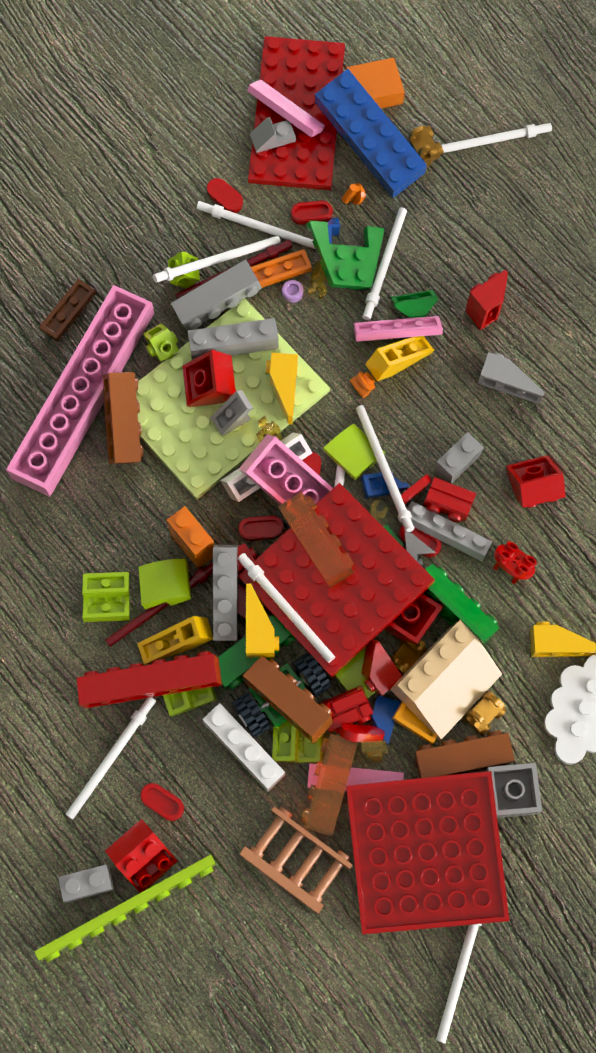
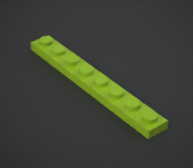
M212 855L203 858L34 951L38 960L43 961L46 959L48 963L59 957V951L68 947L69 950H72L83 943L81 939L90 935L93 938L105 931L104 926L113 923L115 926L127 919L125 915L133 910L136 914L149 907L147 903L156 898L157 902L171 895L169 891L177 886L179 890L185 888L192 883L191 879L200 875L202 878L214 871L212 867L216 865Z

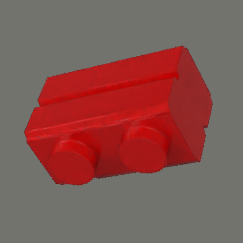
M434 477L423 506L436 514L448 515V519L453 522H465L477 493Z
M362 685L319 703V705L322 703L326 705L332 712L333 724L328 728L329 732L335 731L340 733L343 724H351L356 721L358 724L367 722L371 719L370 715L373 714L372 706Z

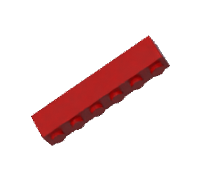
M209 651L197 653V657L188 658L187 655L174 657V661L166 662L164 659L152 661L151 665L143 666L142 663L129 665L128 669L121 670L119 667L106 669L105 673L98 674L97 671L85 672L82 677H76L79 705L86 709L222 686L219 658Z

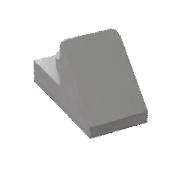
M268 117L250 133L256 153L296 142L295 133L288 120L272 124L270 117Z
M242 390L236 391L210 418L220 434L225 435L249 422L251 419L248 413L253 407Z
M405 532L407 552L423 567V561L418 559V554L436 552L413 533Z

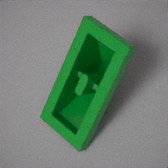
M433 290L391 297L395 308L409 318L425 317L438 301L437 295Z

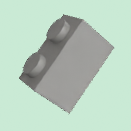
M467 432L436 462L434 471L445 481L453 483L481 456L484 447Z
M108 865L58 877L63 902L66 903L115 890L110 866Z

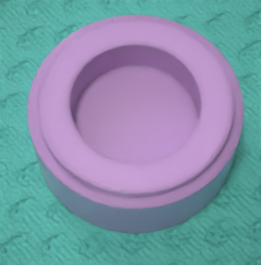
M296 280L285 282L282 287L283 298L291 303L298 302L303 297L302 284Z

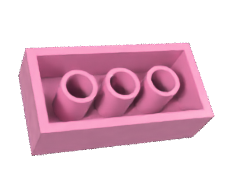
M268 434L239 468L244 475L297 521L333 489L279 439Z

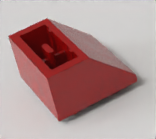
M506 270L499 274L498 272L492 274L487 282L482 285L479 283L470 290L465 312L480 330L498 319L505 296L508 276Z
M143 819L139 820L105 850L115 866L139 893L145 891L178 862Z

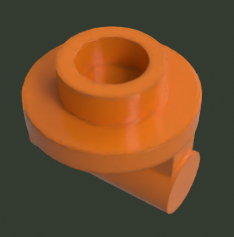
M360 183L351 184L343 195L342 201L344 203L353 202L355 205H360L365 199V189Z
M359 372L350 380L362 398L367 397L375 388V380L367 372Z

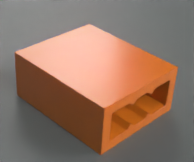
M394 58L346 67V70L349 69L380 108L403 104L405 91Z
M185 506L167 519L170 536L197 569L213 558L214 540Z

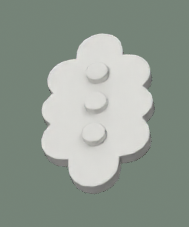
M596 655L589 657L583 664V667L574 665L566 668L560 675V688L555 690L550 697V704L553 710L544 718V728L548 735L556 739L554 746L555 755L564 764H576L583 759L586 752L596 753Z

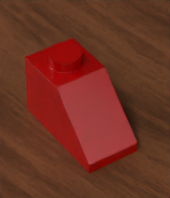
M373 639L366 646L361 673L366 679L364 684L370 692L373 693L375 691L380 695H384L402 675L380 642Z

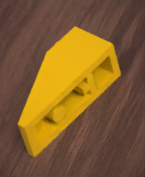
M424 336L411 337L376 349L365 365L376 381H380L397 374L434 352V349Z
M272 352L271 360L266 362V373L270 374V383L287 423L293 424L298 354Z
M246 584V658H260L262 655L265 658H274V651H279V636H274V628L252 585Z
M192 616L137 644L144 665H148L154 660L165 659L213 640V634L207 617Z
M544 621L537 622L530 629L531 657H591L596 655L595 642L558 625H550V622Z

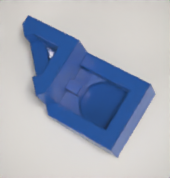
M332 218L328 221L330 244H332V235H339V218Z
M382 473L366 474L360 478L366 499L390 494ZM393 476L399 492L409 488L408 483H402Z
M377 695L371 717V726L378 727L385 732L382 744L388 747L395 722L392 720V717L398 709L400 701Z

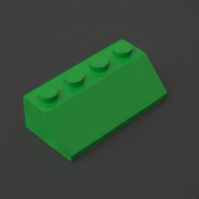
M431 564L425 570L435 579V582L423 594L443 606L439 615L450 626L461 620L484 646L498 631V622L490 614L486 615L480 609L481 606L475 599H469L464 594V589L458 583H452L447 578V573L441 567Z

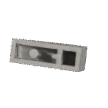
M488 352L477 384L540 405L545 392L510 359L505 358L499 353L492 354Z

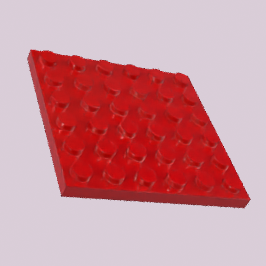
M340 483L253 562L255 566L258 565L264 571L263 575L332 652L335 658L330 663L322 657L260 584L249 577L246 569L238 576L245 584L252 585L260 601L331 677L335 676L435 582V579Z
M491 771L346 786L362 934L510 921Z

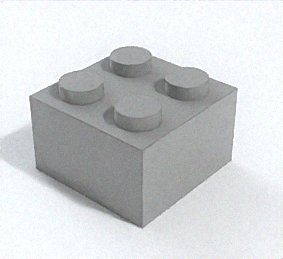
M536 763L488 767L485 770L492 772L497 818L535 815L542 812Z

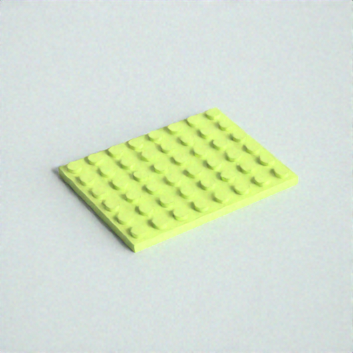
M244 298L237 306L228 310L207 328L264 320V318ZM279 334V349L231 356L236 391L242 390L253 409L248 413L251 419L249 422L225 435L220 434L210 418L224 403L187 407L182 366L192 361L189 342L181 347L178 352L174 353L171 359L165 360L138 381V390L136 391V398L140 403L138 422H140L142 428L139 437L196 500L241 465L267 434L276 436L290 425L287 423L270 383V374L266 373V362L271 360L272 352L297 354ZM299 355L293 421L330 392V387Z

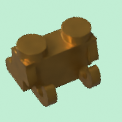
M429 125L415 128L409 133V142L427 164V167L444 153L441 144L433 141L432 137H434V134Z
M400 640L401 646L393 656L389 655L402 676L428 650L422 640L417 645Z
M486 691L472 710L469 709L461 718L479 735L485 734L490 729L489 723L494 718L498 719L506 712L503 702L491 691Z

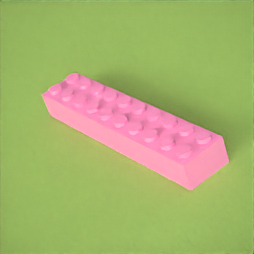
M115 285L112 286L8 465L6 471L11 479L51 497L104 403L102 375L123 370L154 315L152 302Z

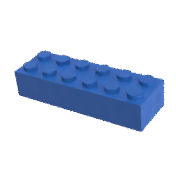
M349 69L345 70L315 94V104L392 199L425 174L427 164Z

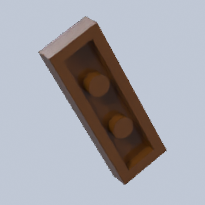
M77 279L39 326L40 331L58 342L96 295V290L80 279Z

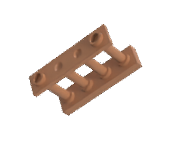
M273 807L271 813L276 816L275 820L256 846H252L251 849L245 846L240 856L316 914H319L324 907L320 903L322 901L321 896L342 867H345L347 870L352 867V864L349 862L351 858L341 850L336 853L290 819L292 814L283 807H280L279 810ZM286 823L296 832L276 860L268 864L262 859L264 856L263 851L281 826ZM303 837H305L315 847L294 876L291 875L288 879L281 873L283 871L282 867ZM325 852L335 861L314 891L311 890L308 894L301 888L303 885L301 882L320 855Z

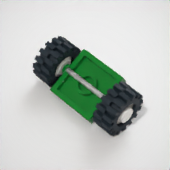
M309 652L292 662L299 678L288 663L280 669L284 675L290 674L297 681L296 685L301 690L307 687L308 691L315 698L331 687L321 666L318 665L316 659ZM249 688L252 696L246 692L231 702L240 720L254 738L271 728L263 713L266 714L275 728L287 721L251 688Z

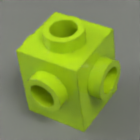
M179 252L168 260V267L172 269L197 261L198 257L187 252ZM199 269L174 277L170 284L185 289L200 281Z
M159 324L143 334L148 344L145 346L151 357L155 356L159 361L169 360L173 357L174 353L179 351L176 345L178 343L176 335L163 324Z

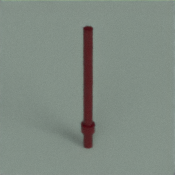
M287 240L277 246H269L265 248L264 252L247 259L250 267H253L267 259L272 260L278 257V254L292 248V243L290 240ZM228 269L175 293L176 298L179 299Z
M213 562L204 569L200 568L193 573L194 576L189 579L190 589L198 583L202 584L208 580V576L213 573ZM165 602L148 608L106 638L105 641L111 647L169 604Z

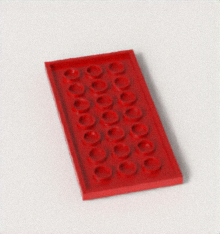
M264 37L260 80L324 124L325 127L321 133L310 137L291 123L296 136V142L256 153L252 143L248 183L331 191L337 130L315 104V94L343 73L345 43ZM257 99L254 129L268 117H270L272 124L286 121L284 117Z

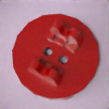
M511 541L501 544L495 549L494 557L497 563L493 569L497 571L501 567L505 572L512 575L514 578L511 583L515 585L519 579L528 580L533 577L536 570L535 565L537 564L534 557L526 555Z

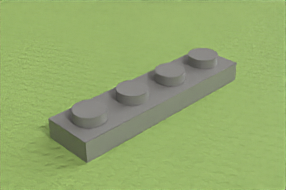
M413 501L407 509L412 515L410 519L415 528L483 561L492 541L439 514L427 510V508Z

